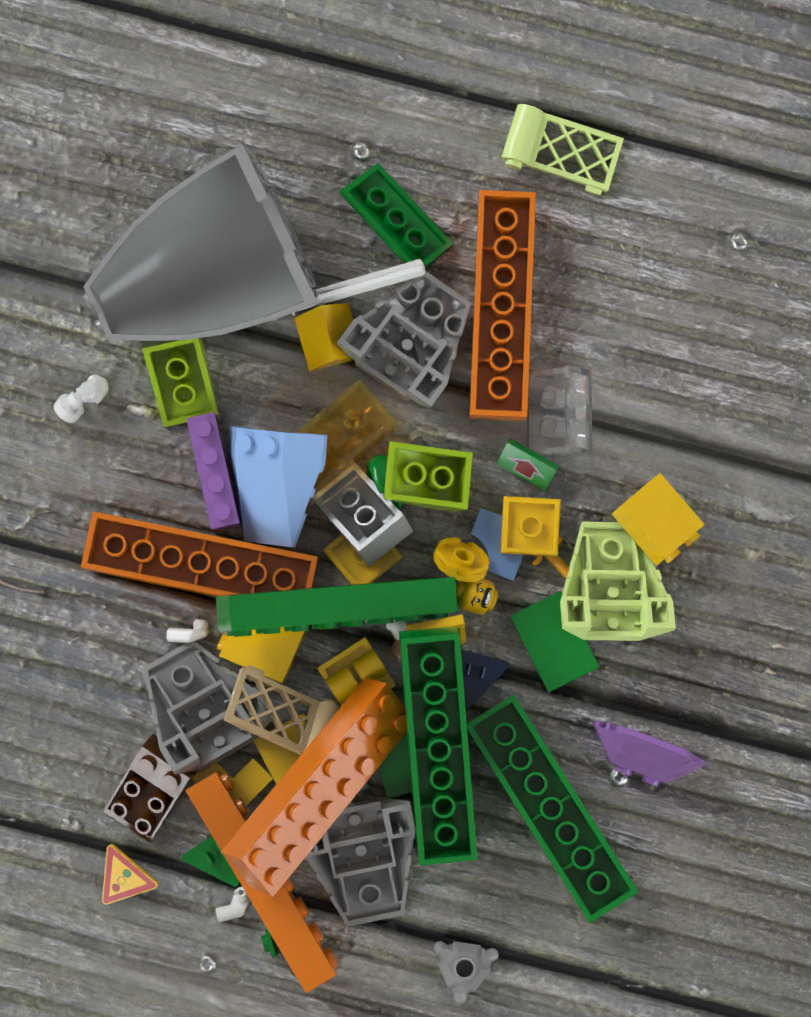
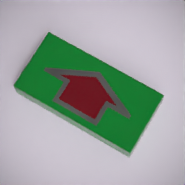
M511 438L496 462L497 465L546 491L559 468V465Z

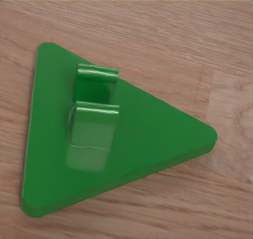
M213 836L182 855L184 862L233 887L239 885L238 878L225 856L221 853Z

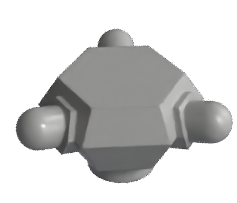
M442 941L434 944V951L440 956L438 958L440 959L438 965L447 987L454 991V1000L459 1004L466 1001L467 993L475 992L491 971L489 967L491 962L499 957L496 949L490 948L485 951L484 948H481V945L453 942L452 945H447Z

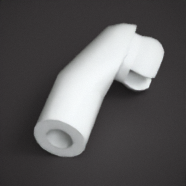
M195 619L193 629L169 628L167 630V640L169 642L190 643L205 638L209 634V623L207 620Z
M238 887L235 890V895L230 905L216 908L218 922L242 917L246 914L251 900L243 887Z

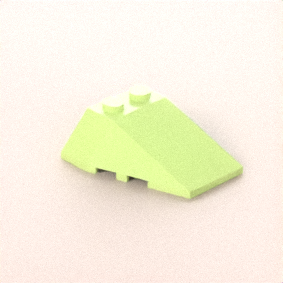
M582 522L580 525L560 600L562 629L583 640L640 641L676 629L673 600L670 594H667L662 584L660 571L656 570L650 558L619 522Z

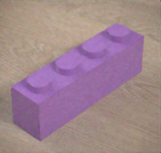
M212 412L186 418L211 530L218 532L240 527L241 522L217 416Z

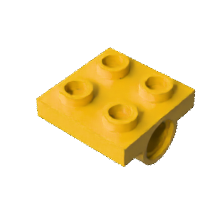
M365 637L317 668L341 706L365 677L387 683L391 689L396 686Z

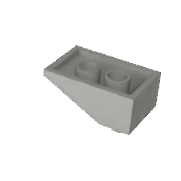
M356 463L352 464L311 498L368 567L413 532L405 516L390 500L383 499L384 493L378 492L375 483Z

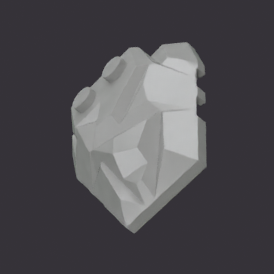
M425 271L424 276L412 279L396 290L394 295L385 301L382 300L377 303L375 308L365 315L355 318L337 341V344L345 354L355 360V365L360 370L406 401L412 399L419 405L431 408L448 384L450 371L472 302Z

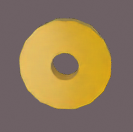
M457 537L445 538L439 541L433 554L434 562L438 568L447 576L455 577L458 581L478 582L484 579L489 569L490 561L484 550L473 542H468V544L462 543L461 539Z

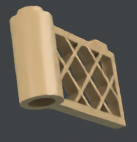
M248 665L247 668H241L223 721L299 755L304 752L340 708V704L334 700L325 699L323 702H319L264 677L265 671ZM246 678L255 682L258 693L248 696L243 686ZM273 690L280 693L285 704L274 708L267 693ZM261 696L268 711L257 715L251 699ZM300 702L309 706L307 716L299 719L293 704ZM244 703L251 718L243 720L234 716L236 706ZM286 707L293 722L282 726L276 711ZM270 714L276 730L271 732L265 730L259 718ZM292 726L296 727L300 735L298 744L289 740L285 729Z

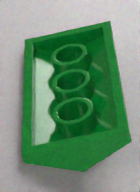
M379 163L339 192L403 263L421 259L425 269H427L453 246L450 239Z

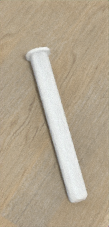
M417 259L314 289L313 291L316 290L319 295V301L293 312L292 315L295 316L297 312L424 276L425 266L421 259Z

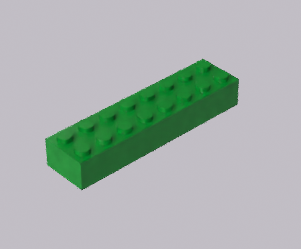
M455 577L216 596L218 631H227V636L234 637L252 636V630H256V634L281 633L280 627H284V631L291 632L309 631V625H312V629L337 628V622H340V626L348 627L365 626V620H368V624L393 623V617H395V622L421 621V615L423 619H441L448 617V613L458 612Z
M457 626L399 631L419 866L477 860L461 646Z
M514 694L467 723V731L587 922L595 921L639 892Z

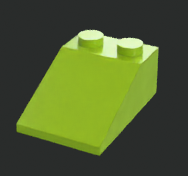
M202 338L143 341L142 351L164 427L187 422L186 418L212 412L219 415Z
M390 441L383 499L456 513L467 510L473 453Z

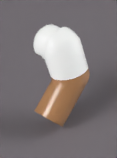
M393 617V623L386 624V629L391 631L395 639L389 655L401 660L399 631H406L407 624L404 621L395 622V617Z

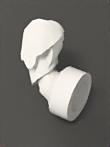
M91 375L86 382L76 388L77 392L74 393L72 391L70 394H62L54 403L56 414L66 422L75 423L84 413L83 402H96L98 404L107 395L109 388L107 380L99 375Z

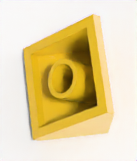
M349 303L320 305L295 317L309 372L354 360L345 354L337 344V341L353 321Z

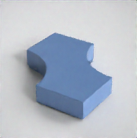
M480 508L470 535L479 540L486 549L490 561L487 572L514 581L523 555L500 554L502 516Z

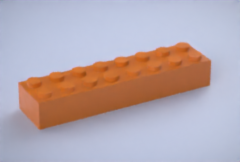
M479 190L469 419L526 422L536 192Z
M93 511L81 568L211 596L313 588L319 558L312 555Z
M366 677L362 680L222 849L221 853L253 890L271 897L275 896L407 733L405 707L387 683Z
M218 770L185 791L222 851L248 819L246 815L249 813V810L241 797L236 800L231 790L234 788V785L227 773L221 775ZM227 860L305 993L336 976V966H338L339 961L330 947L325 949L321 943L324 936L316 922L309 923L306 917L309 911L301 897L295 899L291 890H293L294 886L290 878L287 879L275 896L271 897L253 890Z

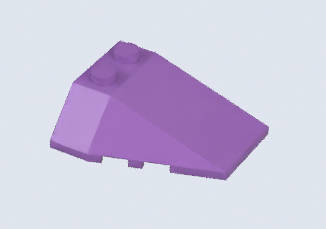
M595 720L593 724L609 762L616 765L615 771L631 776L632 772L643 775L641 781L658 787L659 782L669 783L702 768L705 764L704 760L688 750L622 726L615 727L611 723H604L599 720Z

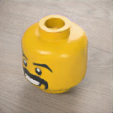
M486 578L471 583L458 581L456 584L457 605L462 610L483 615L494 608L498 598V590L495 589L494 583Z

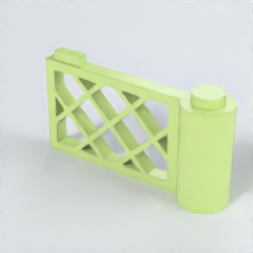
M518 104L501 159L505 161V166L508 168L521 170L522 167H529L585 185L584 191L600 196L602 191L607 193L624 138L544 113L534 106ZM547 122L558 125L563 135L550 141L545 132ZM576 132L584 133L589 144L576 149L570 135ZM543 138L546 144L540 146ZM565 138L572 153L559 159L553 144ZM604 140L615 143L613 154L605 158L602 157L596 144ZM547 147L555 160L548 165L535 162L538 152ZM592 147L599 161L586 167L579 153ZM572 156H575L582 169L574 174L566 172L562 164L563 161ZM611 159L610 164H609V167H608L607 164H606V161H608V160ZM601 164L606 173L604 184L594 181L588 170ZM558 165L559 169L553 168V166Z

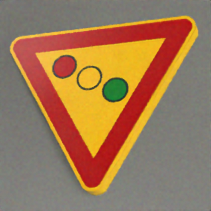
M110 844L107 847L102 902L107 905L155 889L158 886L156 879L114 844Z

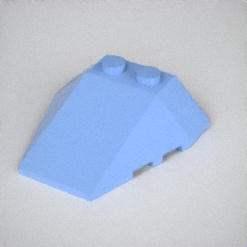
M229 426L227 455L244 541L286 547L296 546L307 516L305 513L309 499L314 497L316 491L314 488L319 472H323L325 466L327 435Z

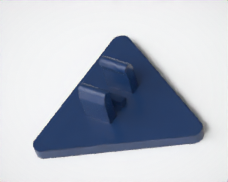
M461 650L466 709H469L508 668L509 664L507 661Z

